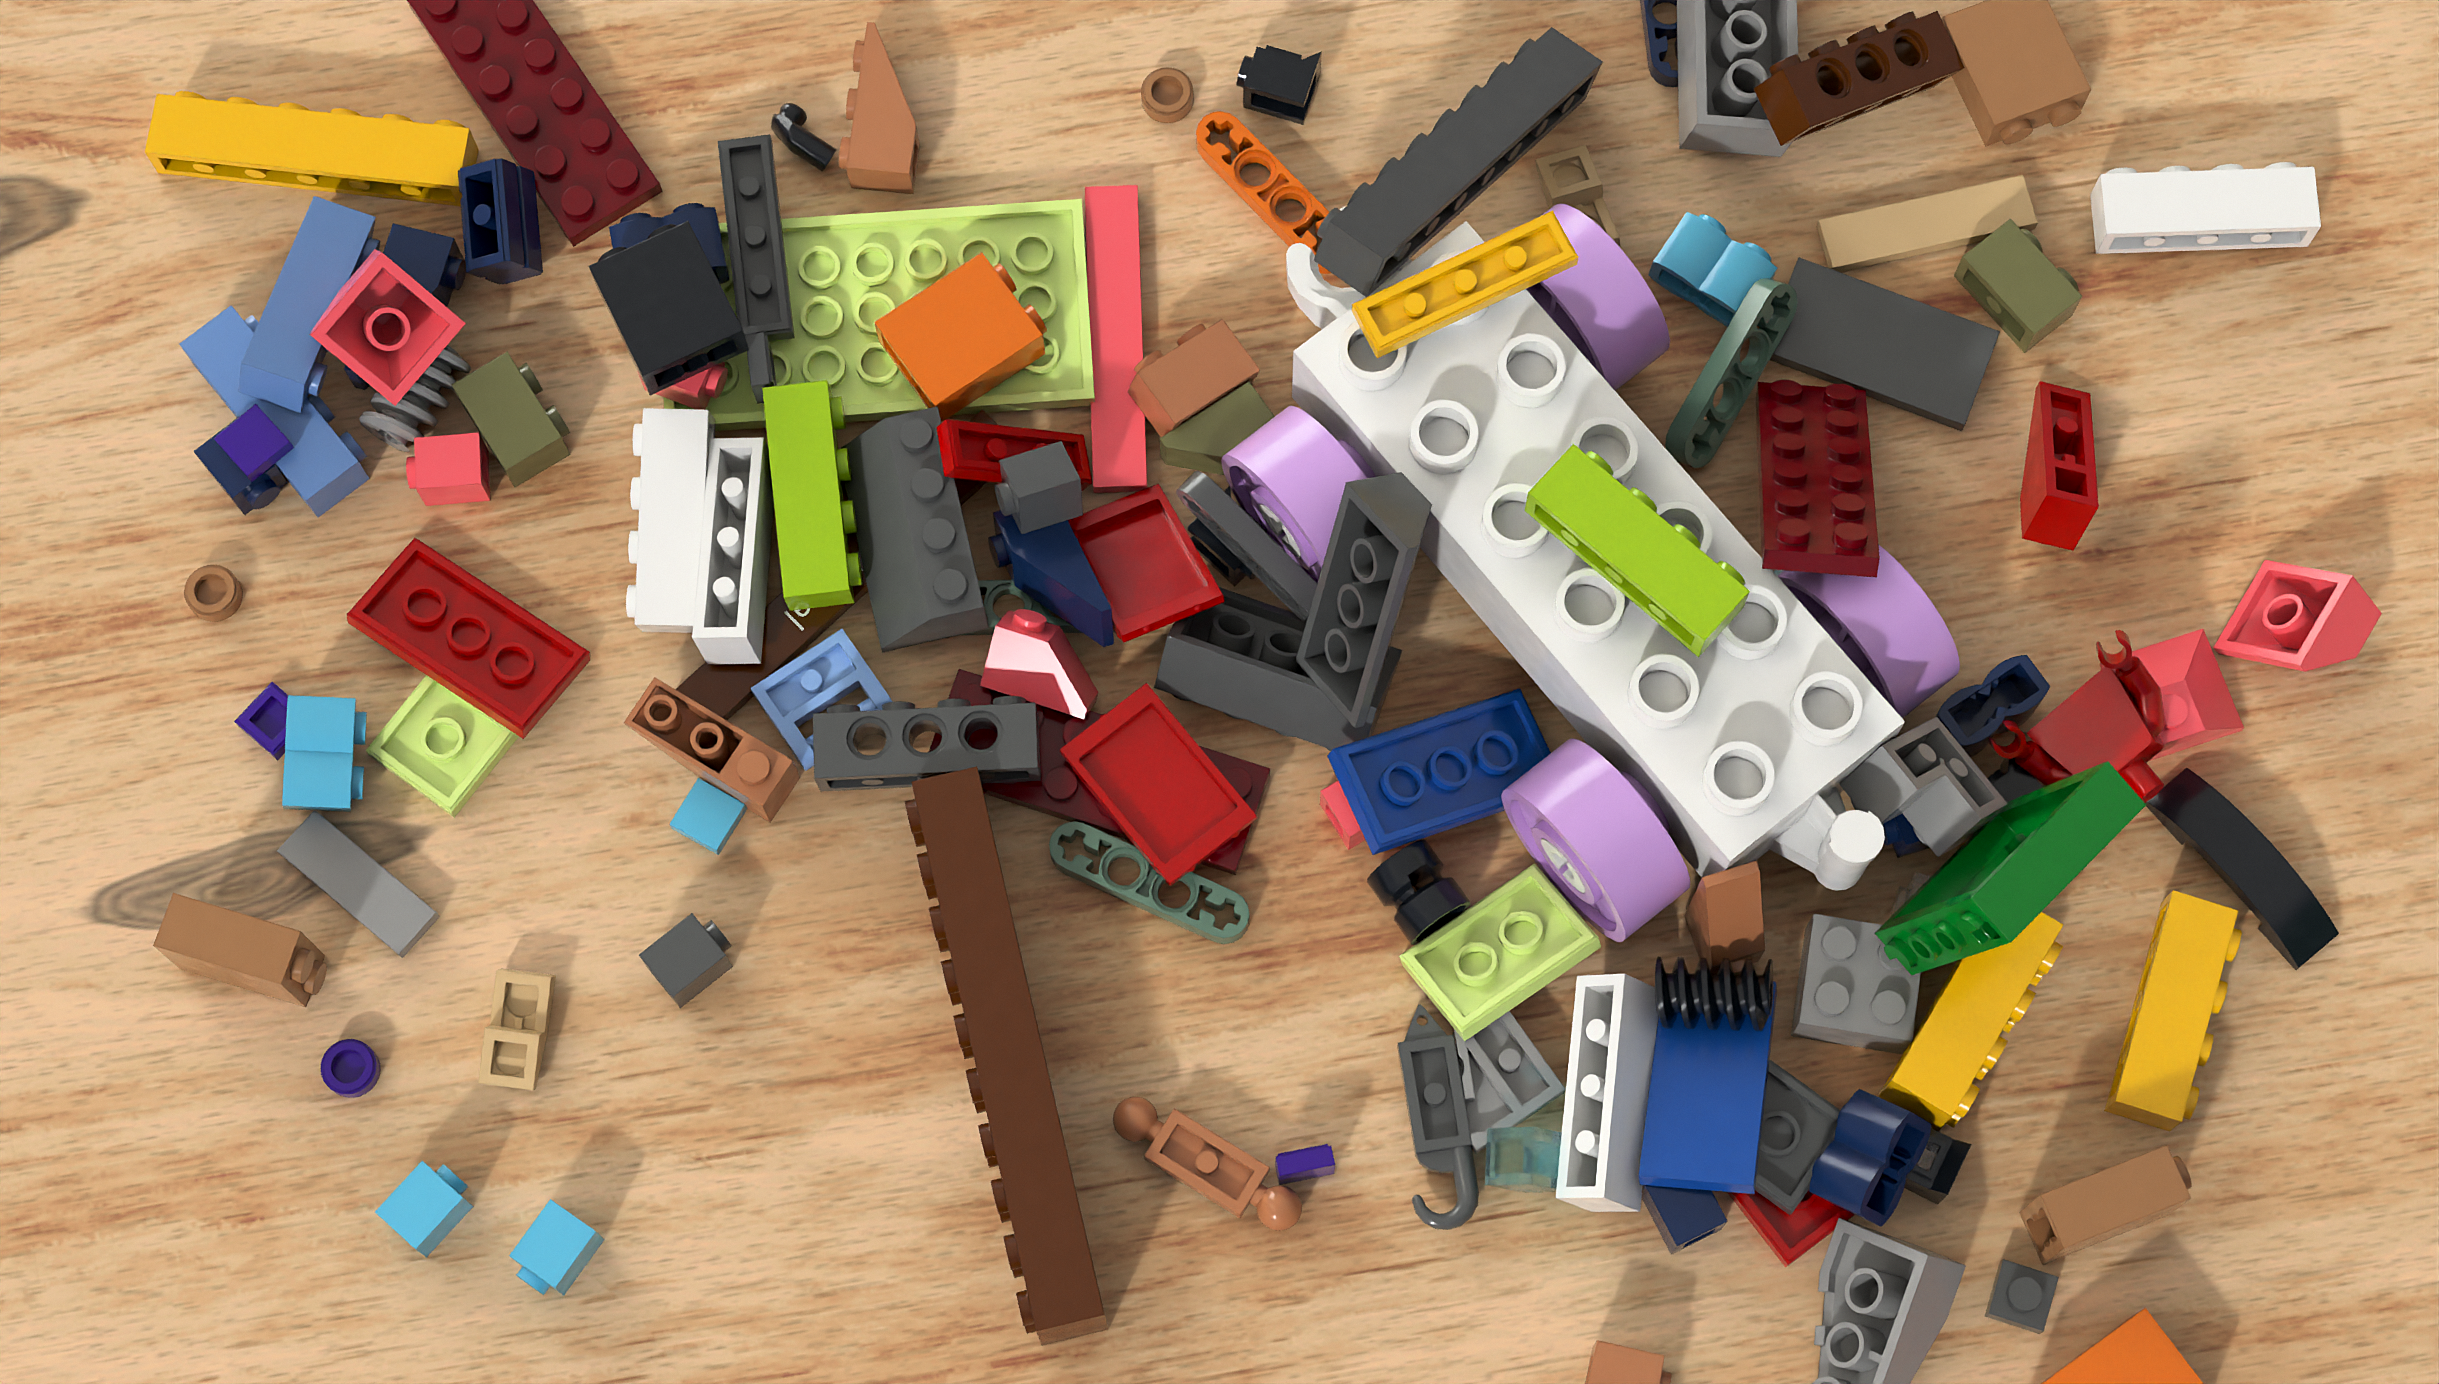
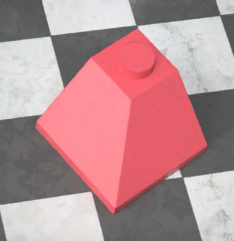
M375 249L339 290L309 335L396 406L466 323L383 252Z
M2265 560L2213 648L2218 654L2306 672L2356 658L2382 613L2352 575Z
M2204 629L2132 651V657L2135 656L2141 660L2159 685L2162 694L2165 727L2159 736L2164 744V748L2149 761L2240 732L2244 729ZM2102 663L2099 664L2101 669L2105 667Z

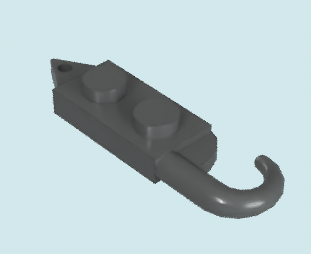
M1420 1004L1416 1009L1404 1042H1399L1397 1045L1414 1152L1419 1164L1426 1169L1438 1173H1453L1457 1202L1451 1211L1441 1214L1431 1211L1420 1195H1414L1412 1203L1415 1213L1425 1224L1435 1229L1450 1230L1462 1226L1473 1216L1478 1206L1479 1188L1454 1034L1447 1035ZM1425 1018L1427 1024L1421 1026L1417 1023V1019Z

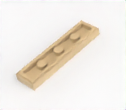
M2024 175L1819 219L1816 227L1828 268L1838 272H1845L1981 242L2009 219H2012L2021 230L2027 229L2028 231L2035 230L2038 221Z

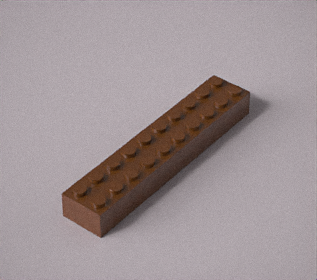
M976 766L912 781L915 799L905 801L906 811L916 847L926 845L927 852L917 854V859L928 900L938 898L939 902L938 906L929 907L935 938L938 942L940 953L950 951L951 959L941 961L952 1006L962 1004L964 1013L953 1015L960 1048L962 1049L964 1059L974 1058L976 1068L966 1070V1075L977 1114L986 1112L989 1123L978 1125L985 1158L989 1168L999 1166L1001 1178L991 1180L997 1211L1002 1223L1011 1221L1014 1234L1003 1236L1013 1276L1014 1278L1024 1276L1027 1290L1016 1292L1023 1326H1025L1027 1334L1037 1332L1042 1346L1108 1330L978 768Z

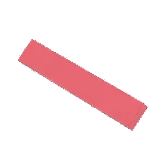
M1138 185L1085 187L1087 285L1095 402H1091L1094 493L1138 492L1147 488L1145 415L1128 393L1136 375L1134 368L1143 360Z

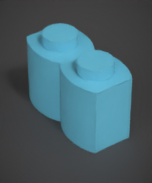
M1686 212L1653 260L1648 275L1669 292L1694 303L1704 313L1728 327L1752 285L1763 278L1773 280L1777 267L1771 263L1770 255L1760 246L1750 242L1741 244L1731 240L1726 235L1724 226L1713 217L1701 214L1698 217Z
M288 695L282 796L283 809L351 812L352 799H363L364 767L353 766L354 744L365 745L367 712L356 711V698Z

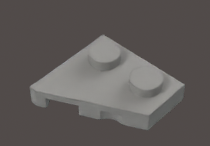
M1510 1011L1466 1041L1454 1029L1453 1034L1472 1149L1475 1154L1564 1094L1566 1089Z

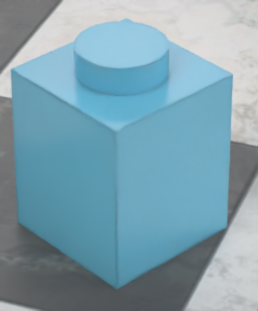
M421 1161L375 1213L427 1258L474 1206L461 1196L468 1186L443 1164L435 1172L426 1163Z
M550 1199L509 1256L522 1266L516 1276L544 1295L551 1286L562 1295H565L604 1239L594 1229Z

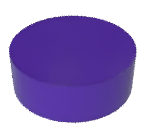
M345 1039L336 1042L325 1052L321 1061V1075L325 1084L336 1094L347 1098L360 1097L368 1093L376 1085L380 1076V1062L376 1053L364 1042L355 1039Z

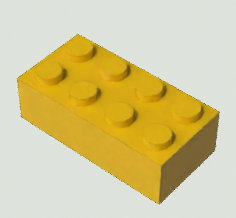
M2041 912L2011 943L1957 960L1914 1033L1912 1042L1903 1052L1877 1097L1911 1111L1931 1123V1128L1939 1131L1945 1123L1954 1128L1959 1119L1966 1115L1980 1091V1088L1972 1084V1081L1975 1077L1979 1080L1983 1079L1988 1069L1991 1070L2008 1043V1040L1999 1036L2002 1030L2007 1033L2011 1031L2016 1021L2019 1022L2035 997L2036 993L2028 989V985L2032 984L2036 987L2043 975L2049 972L2059 956L2063 945L2056 942L2055 939L2063 924Z

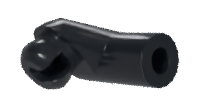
M793 103L782 105L779 114H773L771 129L791 152L823 172L837 149L802 127L807 120L806 112Z

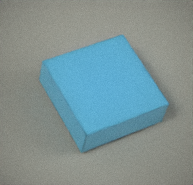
M698 778L669 825L676 832L719 855L745 814L747 807L739 800Z

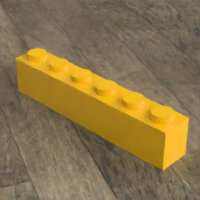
M189 91L176 92L175 96L156 94L145 148V154L158 173L452 206H461L462 193L459 191L458 170L476 164L479 151L470 129L452 120L443 119L435 121L434 124L413 122L410 118L398 114H385L382 118L364 117L355 111L344 108H335L328 113L310 111L305 106L289 102L273 107L258 105L256 102L242 97H230L227 101L206 99L202 95Z

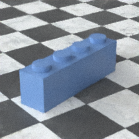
M316 196L313 197L242 359L238 392L299 413L302 412L309 394L319 395L328 366L322 364L326 353L330 351L309 334L344 284L375 249L379 251L380 240L373 238L376 217Z
M231 305L179 343V345L237 419L253 405L257 404L287 437L294 448L277 461L275 465L314 514L320 517L370 479L360 464L367 456L347 431L340 437L334 432L328 423L335 416L319 396L310 395L304 404L302 412L299 413L238 392L241 362L259 322L253 315L243 320Z

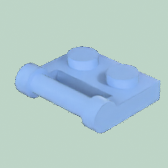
M843 629L832 634L750 688L754 697L805 771L814 766L813 734L805 739L797 727L813 718L814 713L822 712L859 687L862 688L868 697L856 705L860 707V711L882 710L883 704L893 702Z

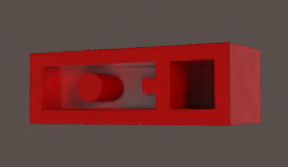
M2039 381L2035 390L2020 496L2022 539L2074 551L2099 508L2091 395L2087 392Z

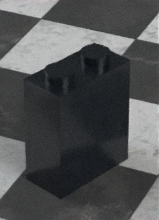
M689 221L677 226L674 224L662 226L654 230L647 240L629 248L617 247L604 253L598 262L589 266L597 289L649 395H653L749 350L743 329Z

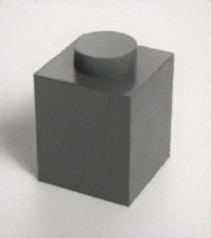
M1062 441L1000 460L1002 483L995 485L996 498L1004 516L1012 514L1021 534L1083 515L1081 479Z
M693 913L639 954L646 967L679 1008H682L733 967L724 953L732 946L712 920L702 926Z

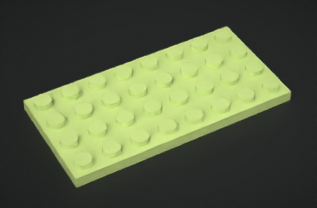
M1082 199L781 219L795 338L769 341L773 351L777 386L827 380L832 396H842L845 422L883 420L888 417L928 409L880 344L874 322L982 252L993 267L1000 263L1009 273L1017 288L1012 294L1024 308L1030 304L1043 320L1047 328V332L1043 334L1045 355L953 415L977 414L982 409L986 413L1091 406V402H1095ZM727 222L719 223L730 279L720 285L737 317ZM746 351L724 361L725 368L728 369L724 389L717 399L710 398L705 409L709 410L715 418V431L766 428L764 403L757 404L751 388ZM664 397V409H693Z

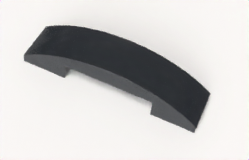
M2188 768L2184 769L2166 784L2157 795L2145 803L2146 807L2181 845L2188 841L2263 923L2258 928L2259 931L2295 970L2300 968L2339 934L2312 891L2274 845L2228 799Z

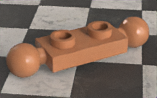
M1142 1097L1126 1098L1115 1108L1113 1125L1122 1138L1132 1142H1139L1145 1139L1152 1142L1144 1155V1160L1238 1218H1241L1249 1204L1257 1207V1214L1262 1224L1271 1230L1284 1231L1290 1229L1298 1222L1302 1212V1204L1297 1193L1286 1186L1276 1185L1268 1188L1262 1184L1270 1172L1269 1166L1175 1108L1165 1123L1158 1120L1157 1111L1153 1104Z

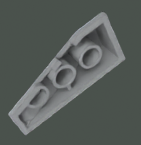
M1839 1218L1819 1274L1818 1291L1825 1294L1822 1326L1815 1327L1814 1345L1821 1346L1818 1379L1812 1384H1910L1947 1320L1966 1265L1918 1245Z

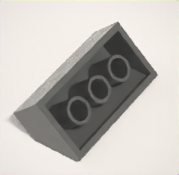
M938 406L884 418L840 448L848 449L851 480L844 481L848 501L853 500L857 525L856 538L882 653L989 628L955 478L944 477L936 428L942 423Z
M1402 472L1346 482L1296 657L1298 665L1354 728L1363 727L1366 722L1389 653L1390 644L1432 507L1428 499Z
M1219 587L1225 602L1174 622L1167 636L1154 688L1170 693L1180 700L1193 701L1222 711L1229 717L1245 719L1274 729L1283 736L1297 737L1320 745L1329 751L1372 736L1402 650L1390 646L1366 722L1363 727L1354 728L1296 662L1306 625L1293 612Z

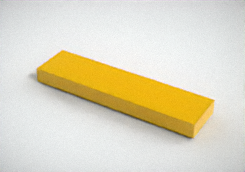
M1552 210L1353 303L1352 313L1376 358H1379L1577 265L1579 257Z

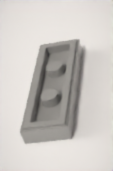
M316 810L305 819L277 850L283 858L402 958L440 917L436 911Z

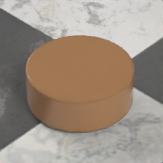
M1169 67L1151 72L1145 78L1141 87V101L1144 111L1153 120L1161 123H1174L1187 116L1194 101L1193 85L1189 77L1182 71Z
M206 565L198 568L189 576L184 588V597L190 609L199 618L209 622H218L231 617L238 610L242 602L243 591L240 582L229 569L220 565Z

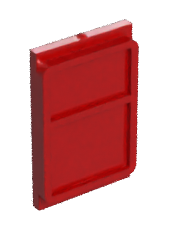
M1159 483L1085 512L1082 516L1068 520L1111 606L1113 629L1123 643L1225 602L1223 593Z
M1147 683L1109 712L1102 714L1096 722L1059 749L1080 780L1169 886H1172L1188 872L1194 871L1197 865L1229 840L1236 838L1243 829L1257 819V815Z

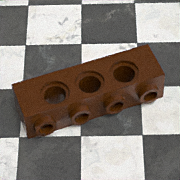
M1911 11L1884 25L1886 30L1880 33L1876 26L1873 25L1847 38L1848 44L1840 47L1838 41L1833 40L1808 53L1810 59L1801 62L1798 54H1795L1769 67L1772 76L1753 89L1780 146L1934 88L1964 69L1938 11L1920 18H1916L1914 12Z

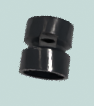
M1425 839L1416 841L1392 855L1367 878V883L1384 906H1395L1397 909L1394 921L1411 945L1419 943L1470 906L1469 899L1453 877L1442 878L1440 872L1443 863Z

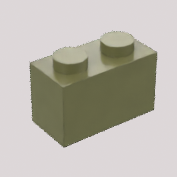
M2009 219L1963 255L1954 274V277L2024 353L2068 320L2075 312L2082 298L2074 278L2065 269L2056 268L2043 254V249L2038 239L2027 229L2021 230L2012 219Z
M506 352L451 384L461 404L514 487L519 486L570 455L562 438L569 434L570 431L554 405L544 410L535 395L543 391L527 363L517 368L509 353Z

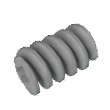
M447 345L396 406L380 393H375L370 402L376 412L364 411L359 418L361 425L388 445L403 452H410L406 446L407 442H414L416 437H425L417 428L418 424L422 423L435 427L438 423V420L428 410L430 405L444 409L448 407L449 402L439 391L441 387L454 390L451 384L457 381L450 374L451 371L457 370L469 373L471 370L470 365L454 349Z

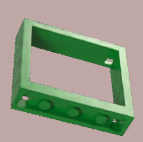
M2108 761L2008 801V804L1975 832L1875 932L1876 936L1885 945L1884 951L1890 960L1897 958L1911 975H1915L2011 943L2146 806L2144 801Z

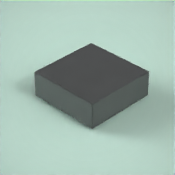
M764 332L747 334L745 339L749 348L747 357L751 388L757 404L764 403L762 388L777 386L773 351Z

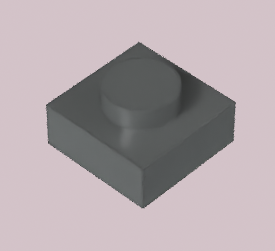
M2003 1259L1998 1266L1985 1317L2041 1334L2045 1329L2059 1277Z

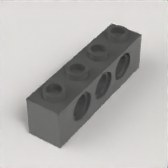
M1003 696L993 699V705L971 706L970 701L965 699H946L939 701L937 707L915 708V704L911 702L898 701L885 703L882 705V710L860 711L859 706L839 704L829 706L827 713L813 714L814 779L820 792L912 787V781L976 766L981 784L1041 781L1039 715L1036 703H1026V699L1023 697ZM979 729H990L998 735L995 743L984 750L972 748L968 745V740ZM931 731L942 736L940 745L931 752L923 753L913 748L914 740L921 733ZM878 734L886 738L884 748L875 755H864L858 751L860 741L868 735Z

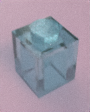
M1538 1127L1487 1128L1485 1185L1523 1193L1556 1192L1562 1132Z

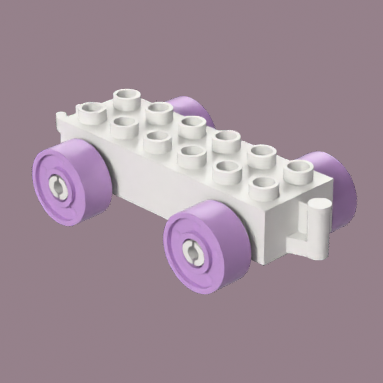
M1561 203L1554 205L1542 214L1544 215L1553 210L1579 257L1577 265L1379 358H1376L1352 313V304L1366 297L1352 287L1339 288L1330 285L1320 274L1318 263L1314 261L1315 255L1313 251L1302 243L1291 245L1286 253L1288 289L1298 307L1315 326L1322 329L1293 351L1292 398L1302 409L1295 406L1287 407L1223 455L1221 463L1226 480L1240 506L1267 530V534L1316 583L1319 580L1346 482L1402 472L1428 499L1432 507L1420 548L1586 741L1584 743L1574 738L1567 740L1503 790L1501 795L1505 812L1520 840L1562 896L1599 932L1616 942H1623L1690 888V876L1681 854L1701 877H1705L1756 861L1768 850H1772L1813 872L1817 880L1826 888L1838 891L1854 886L1863 875L1869 863L1881 851L1885 840L1884 827L1878 817L1870 811L1868 813L1860 810L1846 811L1840 795L1843 788L1839 784L1881 745L1896 738L1905 723L1903 718L1958 674L1960 668L1958 651L1945 622L1913 577L1880 545L1877 578L1786 570L1776 575L1772 569H1762V558L1617 394L1616 390L1668 350L1670 344L1669 331L1658 302L1637 268L1618 244L1597 223L1578 209ZM1465 221L1414 261L1409 259L1369 296L1484 243V241ZM1573 444L1585 454L1588 451H1592L1601 456L1612 468L1613 477L1628 490L1634 487L1644 492L1656 505V513L1671 526L1679 524L1687 528L1699 540L1701 551L1716 563L1724 561L1730 564L1744 578V586L1750 591L1744 608L1699 657L1524 511L1528 492Z

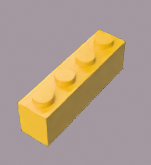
M2174 890L2161 902L2104 1111L2169 1132L2179 1125L2183 1118L2191 1119L2199 1097V1087L2192 1085L2197 1065L2205 1066L2214 1039L2213 1034L2206 1033L2211 1013L2218 1014L2220 1012L2227 992L2228 983L2220 980L2225 960L2233 961L2241 940L2242 931L2234 928L2238 910Z

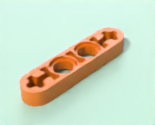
M1222 111L1212 112L1204 116L1198 123L1196 130L1197 150L1203 160L1289 247L1295 243H1302L1307 245L1316 255L1317 240L1308 230L1313 222L1318 220L1315 223V234L1317 235L1318 229L1329 214V211L1235 116ZM1215 131L1219 135L1227 131L1230 132L1229 145L1238 154L1231 165H1228L1231 163V151L1221 142H1217L1213 146L1210 145V132ZM1259 163L1267 167L1270 172V178L1262 185H1248L1240 177L1242 169L1248 164ZM1288 199L1298 200L1305 207L1306 213L1296 222L1283 221L1276 214V207L1279 203ZM1318 264L1320 273H1331L1330 271L1322 267L1320 264Z

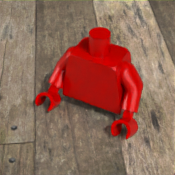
M2116 630V637L2120 644L2124 646L2119 653L2109 654L2103 650L2101 643L2097 641L2098 658L2105 667L2026 733L2033 741L2026 742L2025 734L2013 721L2005 720L2002 723L2015 733L2014 741L2010 745L2000 746L1989 737V744L1999 756L2009 759L2015 758V762L2046 786L2108 761L2146 803L2164 787V783L2147 764L2150 759L2164 748V744L2159 736L2165 727L2162 694L2159 685L2138 657H2132V648L2128 635L2124 631Z

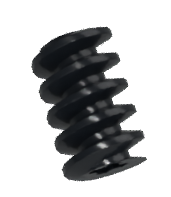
M1657 957L1655 967V1005L1662 1026L1665 1029H1671L1674 1026L1678 1013H1681L1687 1029H1694L1700 1015L1703 1014L1710 1030H1717L1723 1015L1726 1014L1733 1031H1739L1742 1028L1746 1015H1749L1755 1031H1763L1769 1015L1772 1013V959L1768 960L1763 975H1757L1752 959H1746L1740 975H1734L1729 958H1723L1717 974H1711L1707 959L1700 958L1695 973L1689 974L1683 957L1677 958L1672 973H1666L1661 957Z

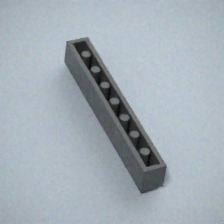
M1553 27L1536 41L1528 39L1520 47L1510 64L1503 61L1496 67L1483 88L1475 85L1467 93L1456 111L1450 108L1447 109L1428 136L1420 133L1409 145L1404 157L1400 160L1395 157L1391 158L1384 165L1373 184L1362 183L1342 211L1334 208L1329 212L1317 232V235L1322 240L1314 261L1362 295L1368 297L1586 99L1603 61Z

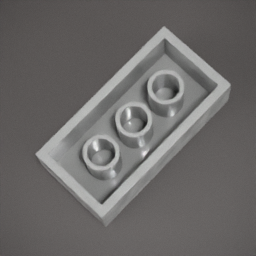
M1677 0L1679 149L1781 157L1792 142L1780 146L1753 88L1772 76L1769 67L1787 57L1798 54L1797 0Z

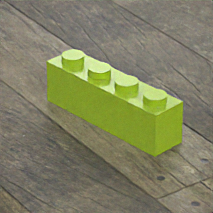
M827 380L764 387L762 391L785 602L789 611L855 603L853 586L862 585V572L859 553H849L847 534L857 533L853 500L844 501L842 481L851 480L848 449H838L836 430L846 429L842 396H832Z
M1573 444L1528 492L1524 511L1699 657L1744 608L1750 592L1744 586V578L1730 564L1724 561L1716 563L1701 551L1699 540L1687 528L1679 524L1671 526L1656 513V505L1644 492L1634 487L1628 490L1613 477L1612 468L1601 456L1592 451H1588L1585 454Z

